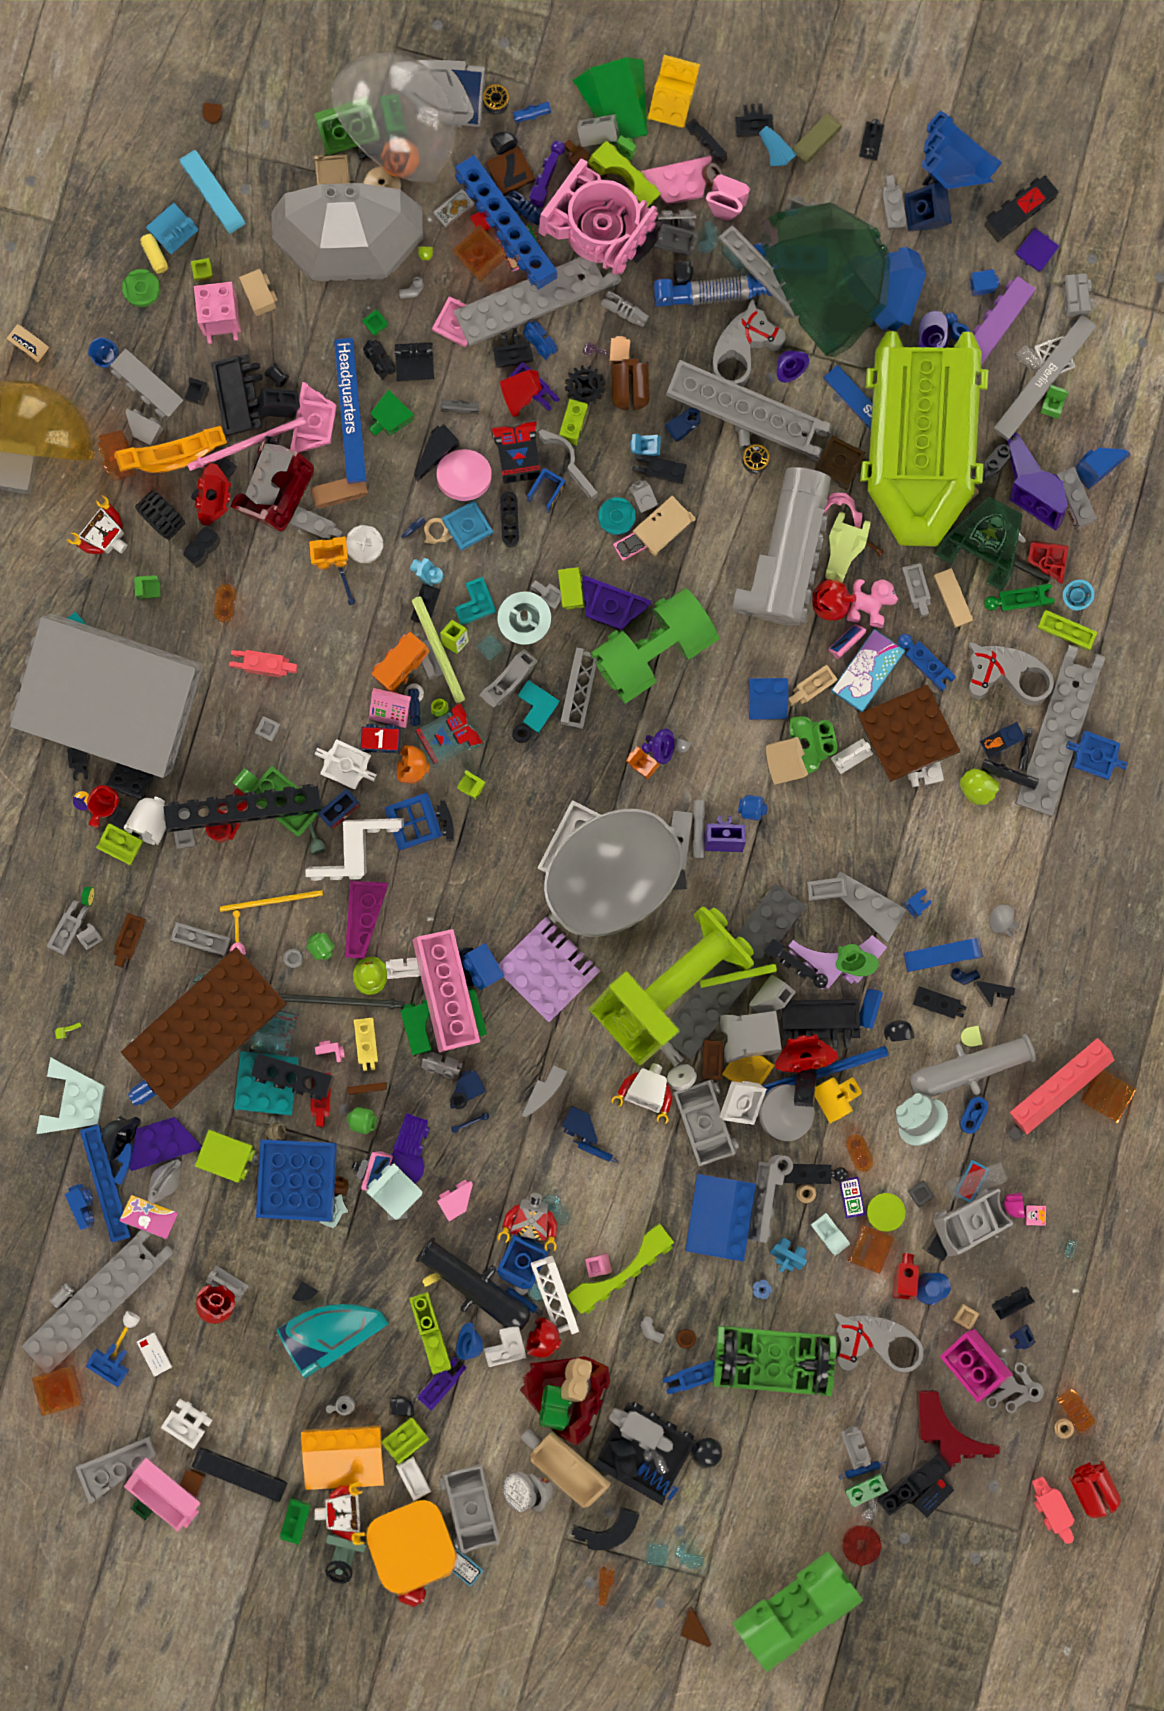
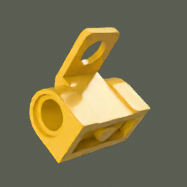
M832 1077L816 1086L815 1098L829 1123L851 1113L853 1109L849 1102L862 1094L860 1087L853 1077L840 1085ZM850 1084L854 1086L855 1093L851 1091Z

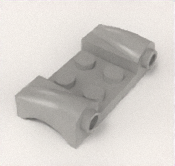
M713 1080L691 1086L686 1090L674 1092L698 1166L737 1154L736 1149H739L736 1137L732 1138L725 1120L719 1117L722 1111L717 1099L720 1088L718 1083H714Z
M988 1188L980 1189L977 1191L978 1195L975 1196V1200L953 1212L943 1210L935 1214L936 1217L933 1219V1222L948 1256L959 1255L1013 1225L1012 1220L1007 1217L1001 1207L999 1188L988 1190Z
M478 1464L442 1474L439 1484L441 1490H445L448 1495L456 1530L455 1537H452L454 1548L459 1549V1552L463 1554L480 1547L499 1544L482 1465Z

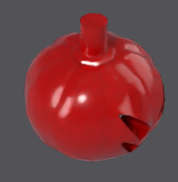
M827 579L820 582L812 594V606L815 613L821 619L827 621L841 620L847 614L850 602H856V595H849L846 585L839 580Z

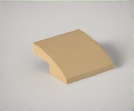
M798 737L766 745L767 762L774 785L804 778L808 775L801 758L805 753Z

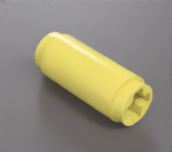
M152 234L143 236L140 239L141 245L154 271L158 274L168 269L167 262L155 237Z

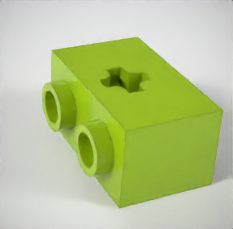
M572 399L569 400L559 436L565 438L570 444L578 445L588 411V404Z

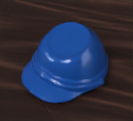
M923 1273L918 1278L916 1298L924 1304L935 1305L949 1295L951 1290L949 1279L942 1273Z
M472 1322L462 1326L456 1345L457 1357L462 1360H468L478 1357L483 1351L482 1337L475 1331Z

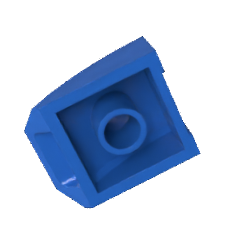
M514 1234L496 1272L501 1279L521 1289H532L536 1278L531 1263L546 1258L550 1249L548 1248V1251H546L545 1245L530 1238ZM543 1265L536 1267L538 1273L540 1272Z

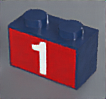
M366 724V727L362 726L360 750L363 752L400 754V728H397V725H385V728L378 727L377 724Z
M346 788L318 812V815L333 830L360 807L361 804Z

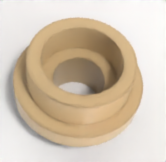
M802 1184L797 1189V1198L803 1203H810L816 1197V1190L810 1184ZM804 1190H809L810 1194L808 1197L803 1196Z
M1060 1419L1055 1423L1054 1431L1058 1437L1067 1439L1073 1435L1074 1425L1068 1419ZM1062 1425L1067 1426V1430L1065 1432L1061 1431Z

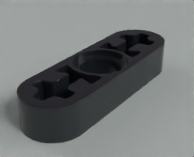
M505 492L500 497L502 541L507 547H515L519 542L517 497L513 492ZM508 496L511 500H514L511 502V510H507V503L503 502ZM513 515L515 522L513 524H506L504 521L505 516ZM508 529H512V536L516 537L511 543L508 539H505L509 536Z

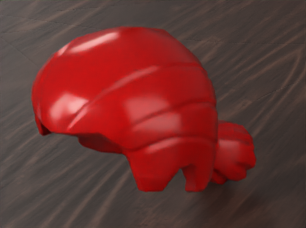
M97 786L88 796L87 807L93 814L88 823L91 827L98 828L101 817L112 815L118 806V794L110 786Z

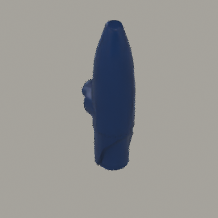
M421 516L414 523H411L401 537L405 538L411 535L426 520Z

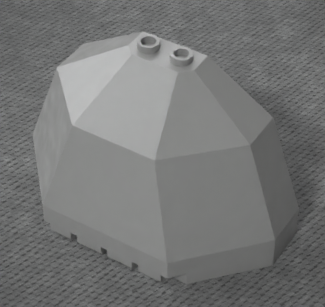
M363 183L320 184L285 193L271 212L272 239L274 244L311 280L316 281L387 278L398 269L424 239L422 207L399 189Z

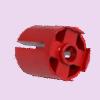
M1101 1460V1464L1091 1465L1090 1462L1083 1464L1075 1469L1076 1474L1072 1478L1068 1476L1085 1513L1091 1518L1107 1516L1102 1502L1111 1514L1121 1505V1497L1104 1461Z

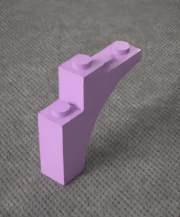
M873 935L859 945L863 951L873 954L877 959L887 948ZM794 940L787 946L790 949L788 952L796 959L801 958L804 964L817 971V974L823 973L827 976L828 984L824 987L826 990L830 988L841 973L844 974L843 978L850 984L853 982L857 984L863 978V976H855L839 971L836 968L838 953L816 952L799 945Z

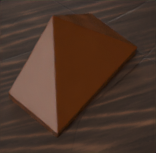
M691 1606L688 1608L680 1636L710 1647L711 1641Z

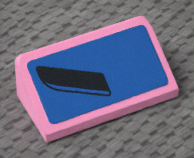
M854 624L829 647V652L836 659H839L865 635L866 629Z
M382 1151L371 1153L361 1186L362 1190L368 1191V1185L374 1179L378 1180L383 1175L381 1172L384 1168L391 1165L392 1155Z

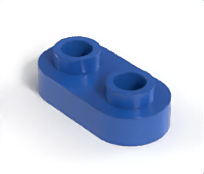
M974 1097L969 1101L960 1120V1128L963 1132L972 1134L978 1131L988 1111V1103L984 1098ZM976 1103L981 1105L980 1110L974 1108ZM968 1120L972 1121V1127L970 1128L966 1126Z

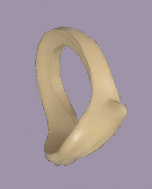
M440 518L430 519L424 527L426 536L424 543L436 544L437 542H446L452 538ZM434 522H439L444 527L441 539H435L429 533V527Z

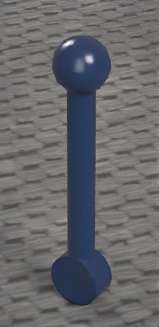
M341 567L339 571L349 598L348 604L353 605L355 604V599L352 598L343 568Z
M483 1113L482 1116L464 1124L454 1125L451 1127V1131L457 1133L459 1129L481 1120H487L489 1114Z

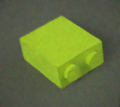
M208 1130L195 1167L240 1183L241 1180L246 1179L249 1171L246 1168L248 1161L252 1162L256 1151L253 1150L254 1146L213 1130Z

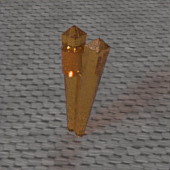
M604 1567L600 1569L599 1606L606 1605L610 1587L613 1585L615 1571L613 1569L609 1571V1574H606Z

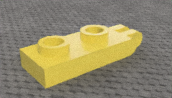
M374 1018L354 1020L358 1063L363 1064V1071H368L367 1063H370L371 1070H375L378 1054Z

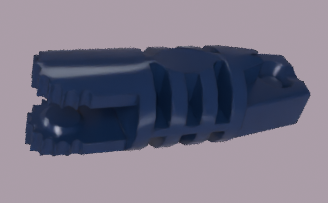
M512 191L510 195L505 197L514 211L519 212L525 219L528 218V221L539 226L542 210L538 206L535 207L534 203H531L530 200L527 201V198L516 191Z

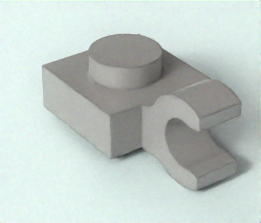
M535 580L530 588L540 594V597L547 603L548 607L553 610L556 609L562 600L561 591L550 583L547 587H544Z

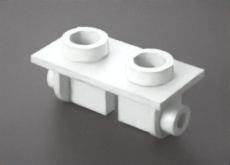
M862 738L831 757V760L840 774L873 755L870 750L869 743L865 742Z
M407 958V963H404L403 959H390V961L386 962L387 979L421 976L417 958Z

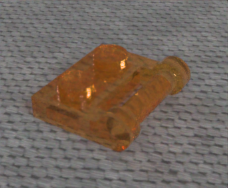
M861 1224L860 1235L851 1256L849 1255L847 1261L880 1274L894 1237ZM868 1234H871L873 1237L865 1258L860 1260L859 1256Z

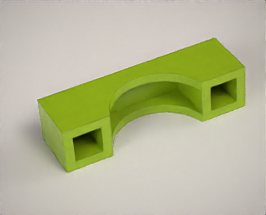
M607 141L592 154L588 161V164L601 176L616 174L625 179L630 191L638 197L637 201L639 203L643 200L647 201V208L661 194L658 188L650 183L641 171L636 170L631 165V162L623 157L614 145L609 144Z

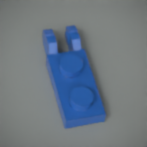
M714 1359L680 1370L676 1374L663 1378L664 1383H669L678 1378L681 1383L679 1386L666 1390L667 1394L669 1395L681 1390L686 1391L713 1381Z

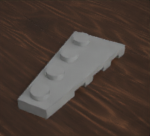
M839 872L836 878L846 877L848 891L847 897L839 898L888 943L907 909L846 874Z
M150 1436L75 1467L89 1504L133 1473L145 1458L150 1460L157 1455Z

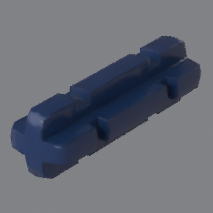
M412 688L408 690V696L411 697L409 707L410 725L418 726L421 723L419 716L418 689Z

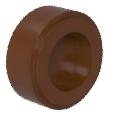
M682 1329L678 1332L676 1340L681 1348L689 1349L694 1346L696 1336L692 1330Z

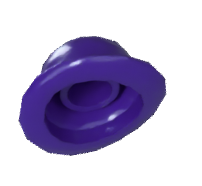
M794 350L783 352L777 360L776 376L778 380L782 383H787L797 379L809 365L810 358L808 354L803 351Z

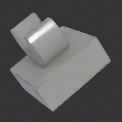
M90 923L87 924L88 928L84 931L78 929L79 934L76 935L86 950L103 940L100 933Z

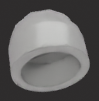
M677 738L675 742L676 750L680 753L687 752L691 742Z

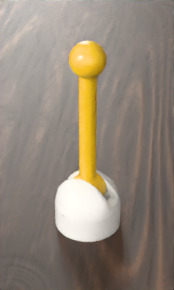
M126 1311L123 1317L125 1328L116 1343V1349L111 1357L117 1355V1349L128 1328H133L138 1324L140 1320L138 1315Z

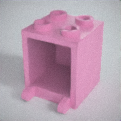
M232 282L194 286L198 325L203 335L207 336L208 344H212L211 335L233 333L234 341H238L237 332H241L237 294Z

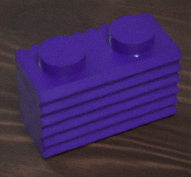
M406 1113L393 1148V1153L415 1161L416 1155L420 1156L424 1145H421L422 1139H427L430 1127H427L428 1120Z

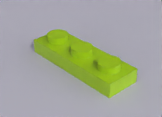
M1047 610L1043 612L1037 629L1086 650H1091L1098 633Z

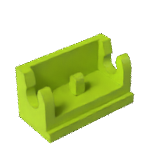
M580 568L558 570L562 607L566 609L585 608Z

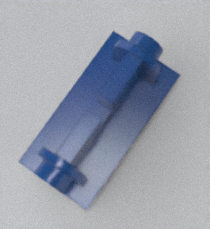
M528 322L523 333L526 339L536 348L538 354L546 361L551 353L553 355L558 351L557 345L550 336L545 339L543 338L547 332L539 322Z

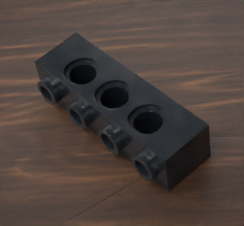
M257 1054L251 1076L255 1077L256 1082L266 1084L267 1081L274 1083L273 1087L283 1090L285 1086L293 1088V1093L303 1095L304 1092L310 1093V1098L322 1101V1097H328L334 1078L332 1075L262 1054ZM271 1067L278 1069V1075L275 1078L269 1076L268 1072ZM294 1072L297 1075V1080L291 1084L287 1081V1076L289 1073ZM309 1078H313L316 1082L315 1087L312 1089H308L305 1084Z

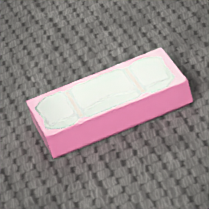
M634 533L613 544L622 562L648 548Z

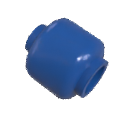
M746 795L743 799H740L738 812L741 813L744 819L759 821L763 815L767 814L768 805L765 804L764 798L761 796Z

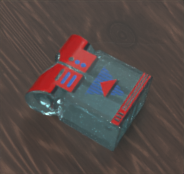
M462 703L456 705L447 715L415 730V737L433 768L465 750L484 745L478 732L468 724V714Z

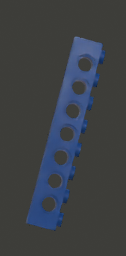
M475 155L455 166L456 180L460 185L463 184L465 186L468 197L475 200L478 211L485 214L488 225L491 228H495L498 239L501 242H505L510 256H515L520 270H525L532 286L535 285L539 290L556 280V268ZM474 178H475V179H478L476 182H471V181H470L471 179H474ZM488 193L487 196H481L480 194ZM493 207L499 208L498 210H495V211L490 210V209L493 208ZM504 221L509 222L507 225L501 224ZM513 236H518V237H519V238L516 239V240L511 239V237H513ZM524 250L529 251L528 254H522L521 252ZM533 265H539V266H540V267L537 268V269L532 268Z

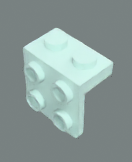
M393 1164L392 1166L388 1165L381 1172L383 1175L378 1180L374 1179L368 1185L369 1190L367 1193L395 1220H398L422 1196V1191Z

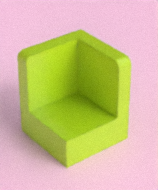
M466 770L457 789L476 800L485 787L486 782Z

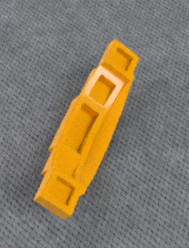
M217 426L160 445L119 450L114 455L120 471L136 468V470L141 469L147 472L162 473L188 466L187 464L196 461L198 457L203 458L214 448L225 446L227 441L222 427Z

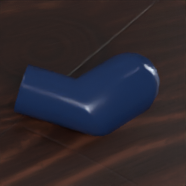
M954 968L951 973L952 979L963 985L980 978L976 969L965 973L960 968Z

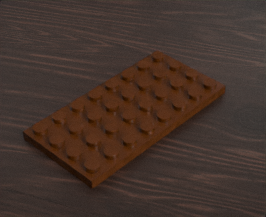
M235 947L127 1045L121 1053L167 1107L172 1110L281 1011L287 1003L243 953Z

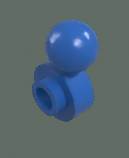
M947 313L945 315L948 321V328H952L950 336L954 341H958L962 332H970L967 326L958 323L956 314Z

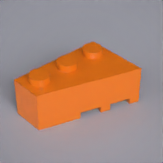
M410 631L399 639V644L387 652L386 658L381 663L376 664L371 673L376 681L389 692L398 693L397 689L402 682L404 684L408 682V674L413 669L416 670L430 651Z

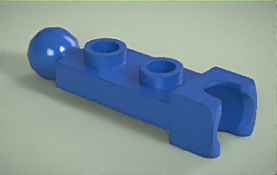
M909 634L899 636V646L909 650L905 656L939 691L942 692L946 688L942 682L943 678L948 679L950 682L956 678L920 641L914 645Z

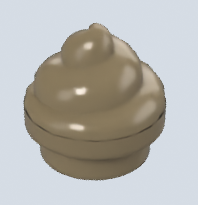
M278 1122L271 1123L267 1131H265V1135L270 1140L284 1139L286 1136L285 1126Z

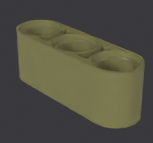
M827 113L792 150L806 165L840 131L842 125Z

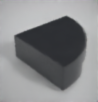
M301 1281L292 1299L297 1301L309 1300L318 1293V1290Z

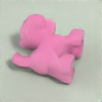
M862 579L856 580L853 585V594L856 595V602H851L846 620L859 623L861 615L858 611L862 610L870 614V626L883 628L885 619L884 616L879 614L882 605H894L898 601L893 584L887 580H878L874 582L871 588V595H867L861 592V586L865 581Z

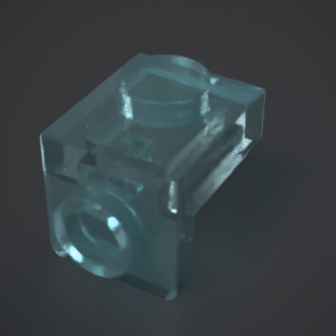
M712 221L704 222L703 227L707 241L698 243V252H711L717 246V227L713 226Z
M680 1541V1546H676L675 1558H679V1564H686V1567L691 1569H698V1566L703 1567V1555L684 1553L685 1541Z

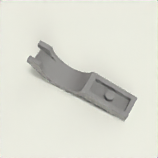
M541 429L538 432V437L544 445L556 443L565 447L569 452L571 461L567 467L568 474L591 501L596 499L598 492L575 466L574 449L570 442L559 435Z

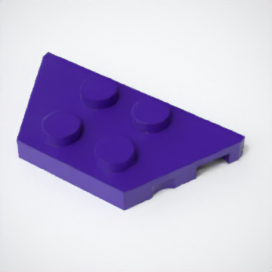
M585 575L582 577L586 618L622 631L651 605V600Z
M176 1117L138 1128L130 1171L201 1150L202 1145L182 1126Z

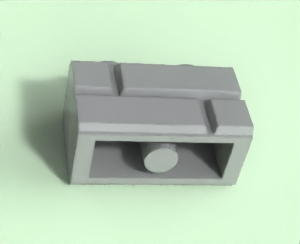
M1087 274L1064 276L1062 285L1066 317L1089 315L1094 307L1093 298H1090L1089 291L1092 289L1091 280H1088Z

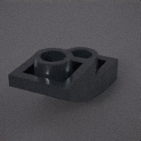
M440 801V805L436 807V817H439L440 822H447V825H443V836H446L447 841H454V826L451 814L445 801Z

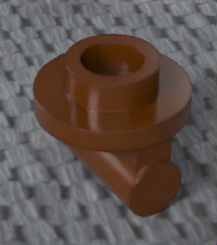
M335 1177V1194L346 1196L349 1183L344 1177Z

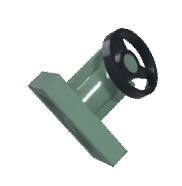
M329 1532L326 1543L336 1545L332 1561L326 1566L325 1574L332 1582L339 1584L347 1583L353 1575L351 1565L355 1551L364 1553L367 1542L355 1545L352 1541L340 1538ZM330 1574H335L336 1576H343L346 1579H337L331 1576Z

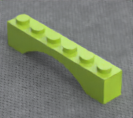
M660 1223L644 1234L636 1257L622 1272L604 1281L582 1282L567 1294L568 1298L580 1314L585 1312L587 1315L596 1308L594 1306L595 1303L599 1300L604 1302L611 1296L609 1292L615 1288L618 1291L627 1284L625 1280L630 1276L632 1278L638 1276L642 1272L641 1268L647 1264L649 1267L658 1260L656 1258L657 1255L661 1252L663 1254L669 1252L673 1248L671 1246L674 1243Z

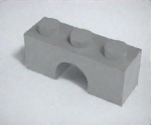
M264 444L245 495L256 504L274 505L280 488L271 482V479L275 473L287 471L293 454L282 445Z

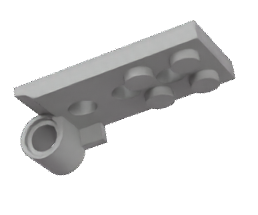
M774 1155L770 1158L769 1163H758L748 1239L767 1243V1239L770 1237L771 1228L769 1224L774 1214L772 1204L775 1184L783 1185L784 1175H788L793 1169V1162L787 1156ZM780 1160L784 1163L781 1170L778 1169V1162Z

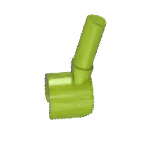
M80 1022L69 1027L57 1028L55 1030L56 1039L66 1038V1032L81 1027Z

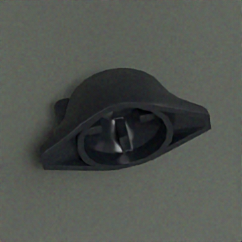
M120 1116L117 1120L109 1122L104 1127L101 1139L106 1146L107 1159L110 1162H113L122 1153L127 1143L132 1141L141 1121L138 1117L127 1120Z

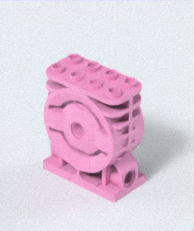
M580 159L542 211L539 234L545 237L548 233L558 240L567 238L572 249L584 259L596 264L603 263V268L606 270L609 267L613 268L612 274L614 275L622 274L627 266L626 262L628 259L632 260L637 251L635 249L638 245L642 246L645 242V235L648 231H653L656 225L655 219L658 216L656 212L657 207L652 206L649 209L647 208V201L643 200L639 203L637 201L638 197L633 195L625 186L614 181L601 180L600 175L589 169L585 160ZM625 212L626 215L623 217V221L625 223L626 233L624 236L621 237L623 231V221L621 219V216ZM584 214V216H583V218H582V220H581V227H580L581 231H580V230L578 229L577 225H578V221H579L580 217Z

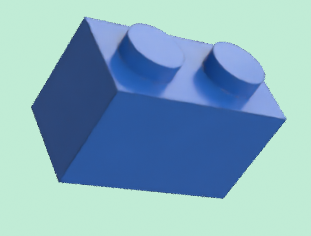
M486 943L461 956L463 967L469 971L473 984L479 990L504 977L502 970Z

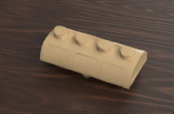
M552 1430L529 1455L531 1456L530 1462L582 1508L589 1507L611 1485L608 1479L601 1475Z

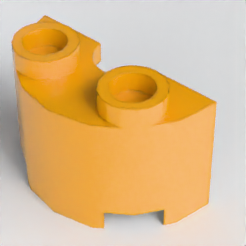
M346 536L331 540L309 541L311 564L317 565L318 569H328L329 565H336L337 567L347 566Z

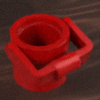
M218 809V812L220 814H225L228 812L226 810L223 811L221 809ZM236 823L237 825L234 830L231 824L206 827V833L213 841L224 843L229 839H234L241 823Z

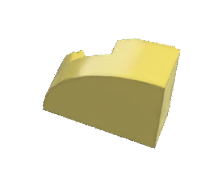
M433 1273L423 1278L422 1281L426 1287L440 1280L441 1277Z

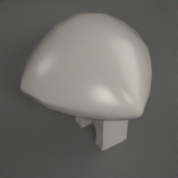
M1000 904L994 907L990 914L989 925L992 932H1004L1012 937L1014 930L1010 928L1018 930L1020 924L1013 920L1015 911L1009 904Z

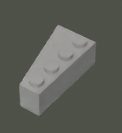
M126 348L110 365L111 373L117 379L123 380L132 392L136 391L145 404H151L156 408L154 411L161 418L165 416L168 419L182 404L183 399Z

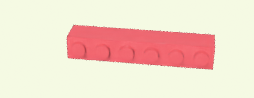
M1098 1038L1009 1112L1014 1122L1026 1134H1029L1115 1061L1110 1049Z

